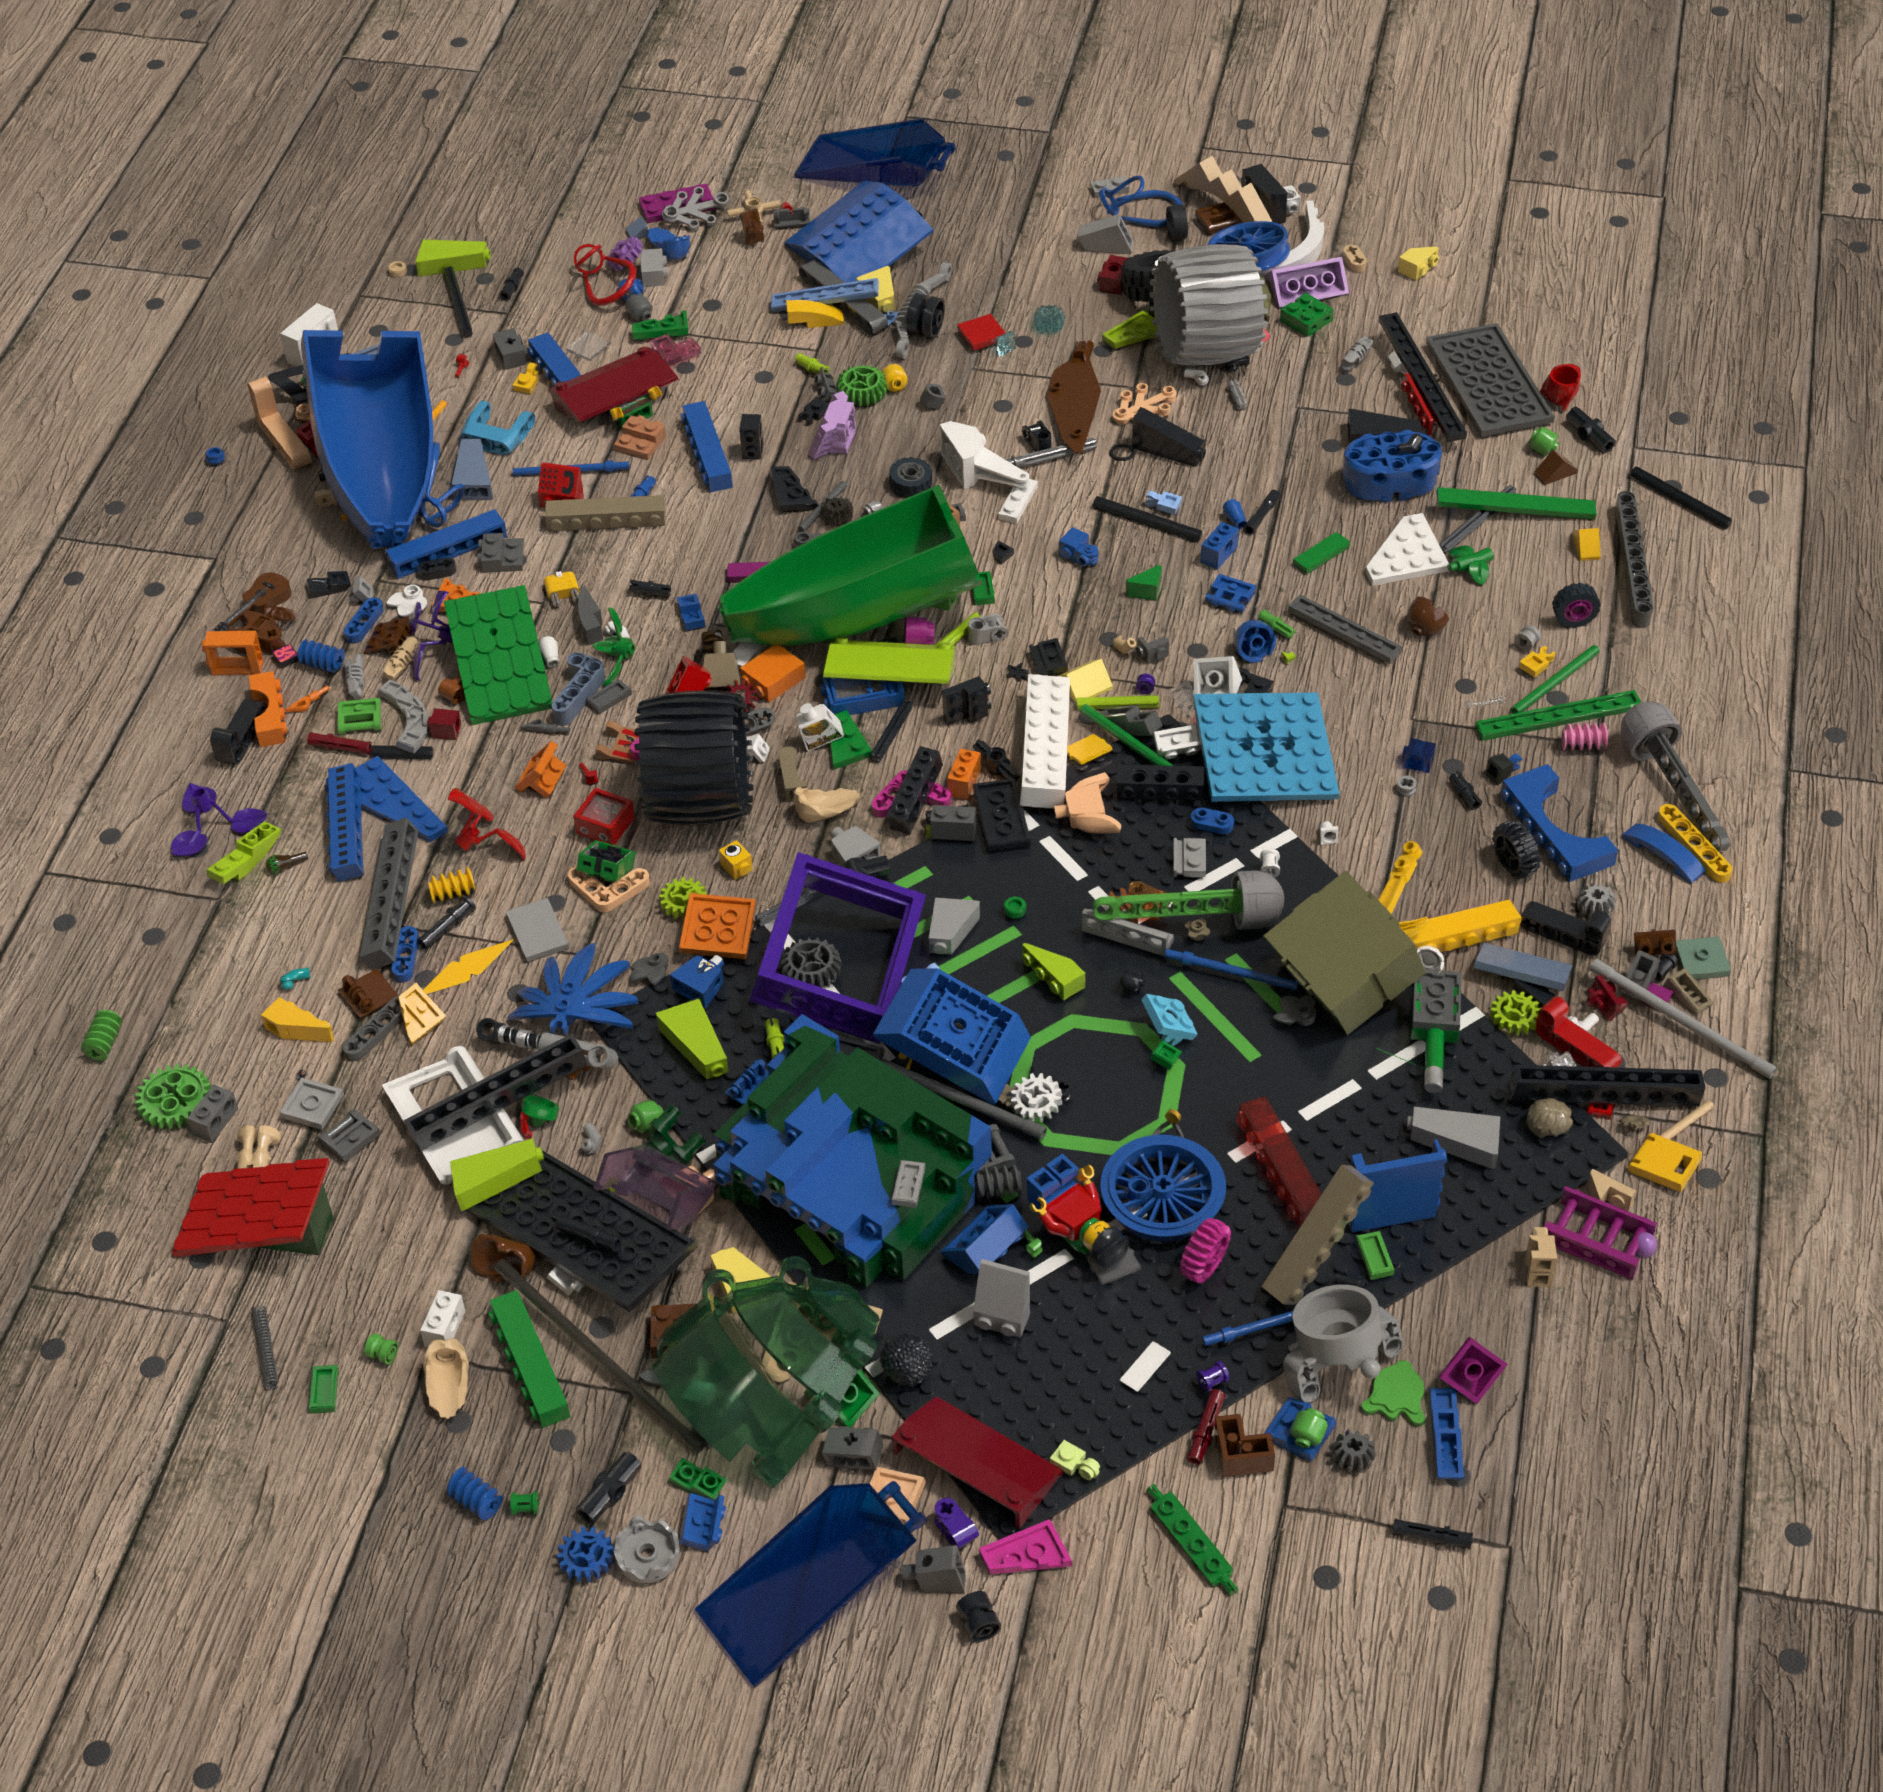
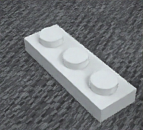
M1029 479V485L1025 488L1014 486L998 513V520L1017 524L1038 487V481Z

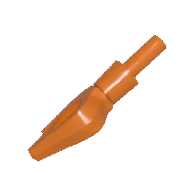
M327 685L318 691L314 690L291 704L285 711H308L311 702L319 699L320 695L329 691V686Z

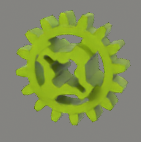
M682 877L681 881L673 879V884L666 883V889L661 888L659 900L661 909L666 911L667 916L673 914L674 919L681 916L685 920L689 894L707 895L705 886H701L700 881L694 883L693 878L685 881V878Z
M1512 990L1511 995L1503 992L1502 997L1496 996L1495 1001H1492L1490 1017L1493 1018V1024H1499V1030L1505 1028L1507 1029V1034L1515 1031V1034L1519 1036L1520 1031L1528 1034L1529 1029L1535 1030L1537 1014L1541 1008H1538V1001L1532 1002L1533 996L1530 995L1526 998L1524 997V992L1516 995L1515 990Z

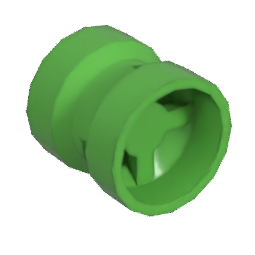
M373 1333L365 1344L364 1355L372 1359L377 1357L380 1362L389 1365L397 1355L399 1344L392 1339L384 1340L382 1335Z

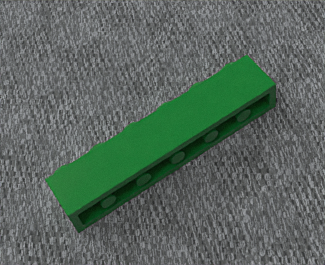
M518 1290L489 1300L491 1310L488 1311L492 1325H498L499 1329L496 1330L500 1343H505L507 1346L504 1352L508 1362H514L515 1367L512 1370L516 1381H522L524 1385L520 1387L525 1401L530 1400L532 1406H529V1410L533 1420H539L541 1427L545 1428L570 1418L567 1401Z

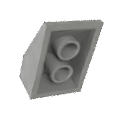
M982 1259L973 1309L974 1325L984 1330L990 1329L1001 1332L1006 1336L1021 1338L1030 1316V1272Z

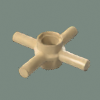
M747 190L744 192L746 198L745 206L727 210L728 217L738 216L742 212L756 208L763 225V210L779 208L780 201L761 203L760 198L752 197L751 192Z

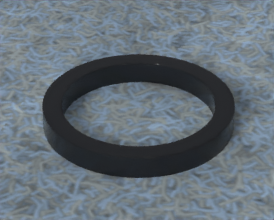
M1118 443L1112 446L1110 455L1117 461H1127L1133 458L1134 448L1126 443ZM1118 447H1126L1132 453L1127 457H1117L1113 454V451Z

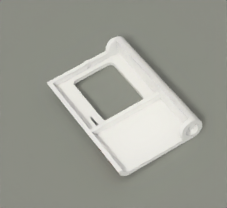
M458 1046L448 1051L446 1059L382 1084V1087L404 1122L405 1119L422 1111L410 1092L411 1088L443 1075L451 1074L460 1089L463 1090L484 1079V1076L466 1048ZM503 1108L424 1149L422 1153L440 1183L448 1185L453 1183L450 1161L524 1140Z

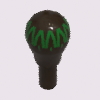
M306 851L291 856L272 855L266 860V868L272 874H279L294 863L308 860V855Z

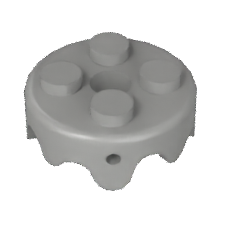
M642 1516L633 1517L629 1525L624 1530L618 1532L615 1550H613L616 1565L620 1572L626 1578L638 1583H652L665 1578L674 1570L680 1557L676 1530L670 1528L662 1519L650 1522ZM645 1549L654 1550L653 1555L650 1557H643L640 1554Z

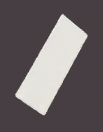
M1153 1341L1122 1376L1120 1381L1139 1391L1171 1352Z

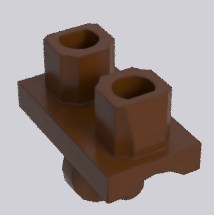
M755 208L740 213L746 244L752 245L755 242L765 240L764 228L760 221L758 209Z
M1651 929L1648 932L1633 933L1635 956L1638 950L1649 955L1677 953L1675 929L1660 931Z

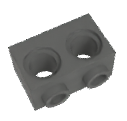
M216 1085L211 1087L187 1118L193 1136L213 1143L238 1111L234 1093Z

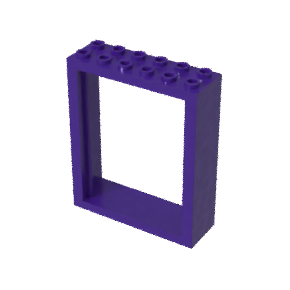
M798 852L749 1001L795 1017L803 1014L819 1025L880 1044L881 1041L872 1037L900 988L926 895ZM803 887L902 919L877 1006L776 973Z

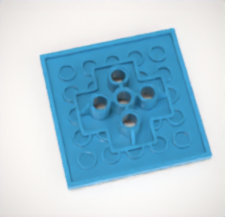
M1318 692L1193 695V706L1211 802L1338 799L1339 789Z

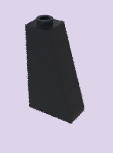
M1140 407L1134 415L1132 422V447L1134 449L1197 467L1200 460L1205 458L1206 449H1204L1203 439L1143 407Z
M1348 409L1347 428L1349 444L1364 434L1400 433L1404 430L1424 434V429H1421L1420 421Z

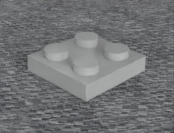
M301 1078L282 1107L280 1116L286 1120L323 1130L344 1096L343 1089Z

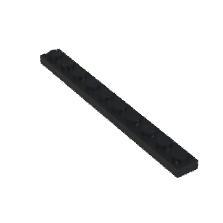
M1398 313L1380 315V325L1411 376L1446 440L1452 442L1466 439L1467 431Z

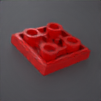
M991 313L957 324V330L973 350H980L983 347L1007 340L1006 332Z

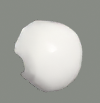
M1429 945L1418 947L1417 954L1424 968L1434 970L1435 974H1440L1445 964L1443 954L1437 948Z

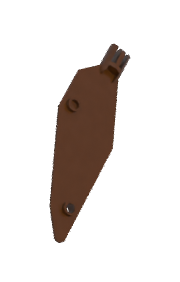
M1090 340L1087 341V344L1085 341H1076L1071 359L1054 370L1047 391V397L1063 442L1075 454L1083 452L1101 394V389L1090 361L1094 348V343Z

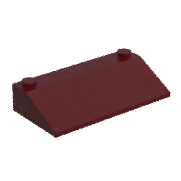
M641 347L637 352L569 381L558 382L555 384V387L549 390L555 409L581 422L649 393L648 390L655 386L660 388L679 379L657 351L649 347Z
M937 1396L906 1418L891 1437L893 1454L897 1456L903 1447H906L1014 1512L1015 1527L1019 1529L1063 1473V1470Z

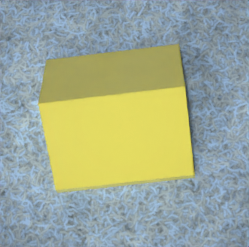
M1102 659L1087 662L1058 675L1070 678L1069 696L1075 703L1078 697H1096L1113 689Z

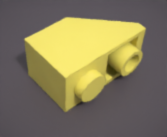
M1410 248L1399 257L1398 272L1414 280L1419 279L1438 263L1439 248Z

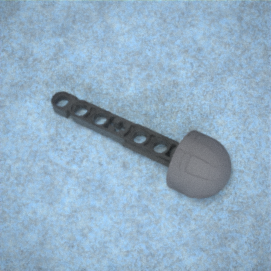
M1643 702L1634 705L1626 712L1621 722L1622 740L1631 756L1639 761L1654 758L1700 833L1706 837L1718 852L1726 851L1730 845L1726 831L1720 826L1719 820L1673 748L1682 735V728L1672 712L1660 703ZM1707 821H1709L1710 829H1708Z

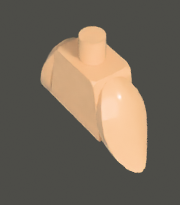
M1104 772L1086 778L1074 785L1065 793L1066 804L1054 806L1056 819L1069 817L1072 828H1078L1090 834H1119L1121 824L1114 818L1105 815L1101 792L1110 780L1108 775Z

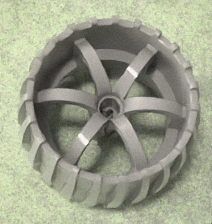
M1227 244L1195 246L1160 256L1155 261L1154 266L1156 268L1152 269L1151 272L1154 275V279L1150 280V285H1153V292H1150V297L1153 298L1154 306L1150 307V311H1154L1155 320H1152V325L1157 326L1158 332H1155V338H1159L1161 342L1158 344V347L1164 350L1162 355L1169 363L1179 365L1225 363L1254 354L1263 346L1261 339L1266 337L1263 328L1267 327V321H1264V314L1268 313V308H1264L1263 299L1267 298V294L1262 292V285H1265V282L1260 280L1259 273L1262 272L1261 267H1256L1255 264L1258 262V259L1252 256L1253 251L1249 250L1248 247Z

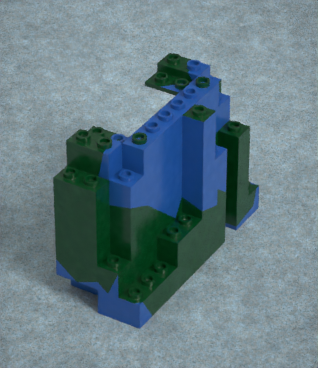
M802 1014L784 1031L785 1048L767 1064L768 1077L747 1097V1102L714 1133L717 1161L713 1164L717 1194L722 1199L729 1200L734 1204L742 1198L747 1205H753L759 1210L763 1207L762 1196H764L774 1206L788 1211L793 1218L807 1223L812 1230L826 1235L833 1242L835 1259L840 1264L846 1265L847 1276L856 1284L859 1283L867 1288L884 1268L890 1275L905 1280L975 1204L974 1175L992 1156L991 1127L858 1047L849 1056L840 1051L838 1035ZM901 1160L925 1163V1173L916 1208L892 1205V1196Z

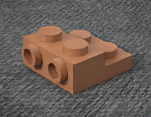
M631 415L622 426L623 433L613 445L615 451L648 460L666 438L665 425L659 420L652 422L646 420L641 415L637 417Z

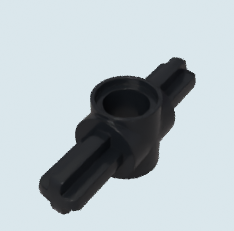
M982 740L976 741L973 748L976 752L981 753L982 761L987 765V771L992 775H1003L1006 779L1015 778L1017 782L1020 774L1010 765L1011 762L1006 757L1005 750L1000 747L990 748Z

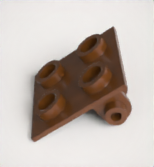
M409 617L397 618L393 621L377 624L363 653L367 654L387 649L392 656L397 648L406 641L410 633V626L407 624Z
M378 969L356 980L353 976L346 975L342 978L343 987L338 989V992L360 1019L385 1006L392 998L398 996Z

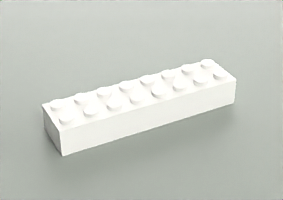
M1028 674L1020 806L1054 809V806L1064 804L1070 678Z

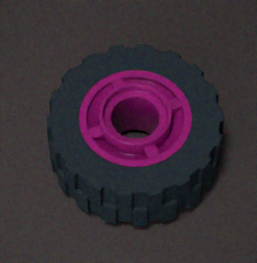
M1572 583L1569 586L1563 587L1562 590L1557 592L1552 601V608L1558 622L1568 628H1578L1590 623L1597 617L1601 607L1596 591L1586 583Z

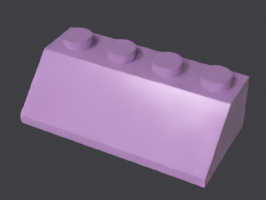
M1342 257L1272 270L1266 274L1267 281H1269V292L1278 308L1284 307L1290 302H1295V299L1304 293H1308L1318 300L1349 294Z

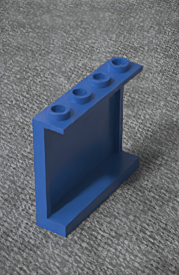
M1434 1140L1431 1154L1365 1165L1361 1153L1351 1156L1350 1166H1353L1374 1183L1370 1188L1371 1193L1369 1197L1361 1202L1357 1208L1358 1213L1351 1222H1348L1351 1232L1436 1217L1437 1207L1440 1206L1439 1193L1442 1192L1441 1180L1445 1177L1444 1163H1447L1445 1149L1440 1148L1438 1140Z

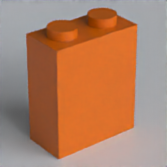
M773 645L740 667V680H746L745 686L752 682L753 688L751 690L757 689L758 693L756 695L767 702H771L806 678L805 663L781 645Z

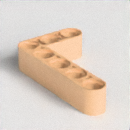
M265 376L248 383L255 418L262 431L293 470L311 464L312 458L309 451L278 413L273 389L268 378Z

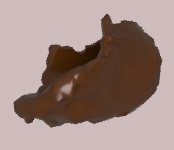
M479 1234L478 1238H474L471 1243V1267L474 1268L476 1274L490 1278L491 1282L498 1283L503 1280L521 1279L527 1277L533 1269L535 1263L534 1251L523 1242L495 1235Z

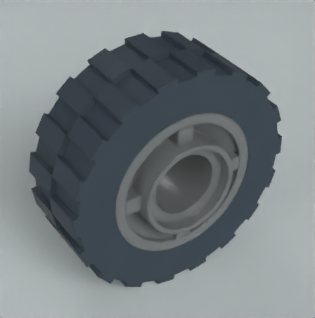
M905 457L900 460L898 459L889 470L890 488L894 493L905 498L930 489L932 485V468H930L926 461L920 458Z

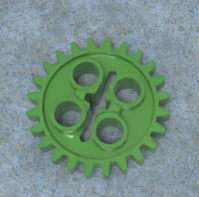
M178 1063L174 1069L167 1065L165 1071L157 1068L158 1074L149 1073L151 1079H143L144 1086H138L139 1093L135 1094L137 1100L135 1104L140 1117H143L144 1122L149 1121L152 1127L158 1123L159 1129H162L165 1124L168 1125L169 1130L172 1129L173 1124H177L178 1128H181L182 1122L189 1125L188 1116L211 1089L208 1077L204 1076L203 1071L198 1072L195 1066L189 1069L188 1064H185L183 1068H180Z

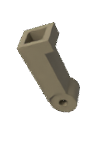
M783 747L779 751L781 776L786 802H793L794 791L797 787L807 788L806 781H799L796 749L793 747Z

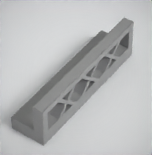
M1084 908L1082 912V931L1165 956L1166 950L1170 948L1174 940L1173 934L1121 918L1100 920L1096 918L1091 909Z

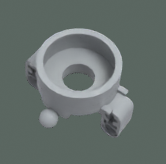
M1332 1285L1307 1294L1297 1303L1293 1311V1323L1297 1342L1288 1346V1350L1291 1352L1284 1359L1287 1386L1300 1399L1309 1403L1314 1401L1320 1393L1317 1372L1329 1365L1346 1364L1350 1370L1361 1368L1364 1377L1369 1379L1376 1378L1381 1370L1380 1364L1375 1360L1378 1356V1350L1387 1357L1392 1358L1397 1356L1403 1348L1399 1321L1384 1308L1379 1307L1373 1294L1357 1286Z

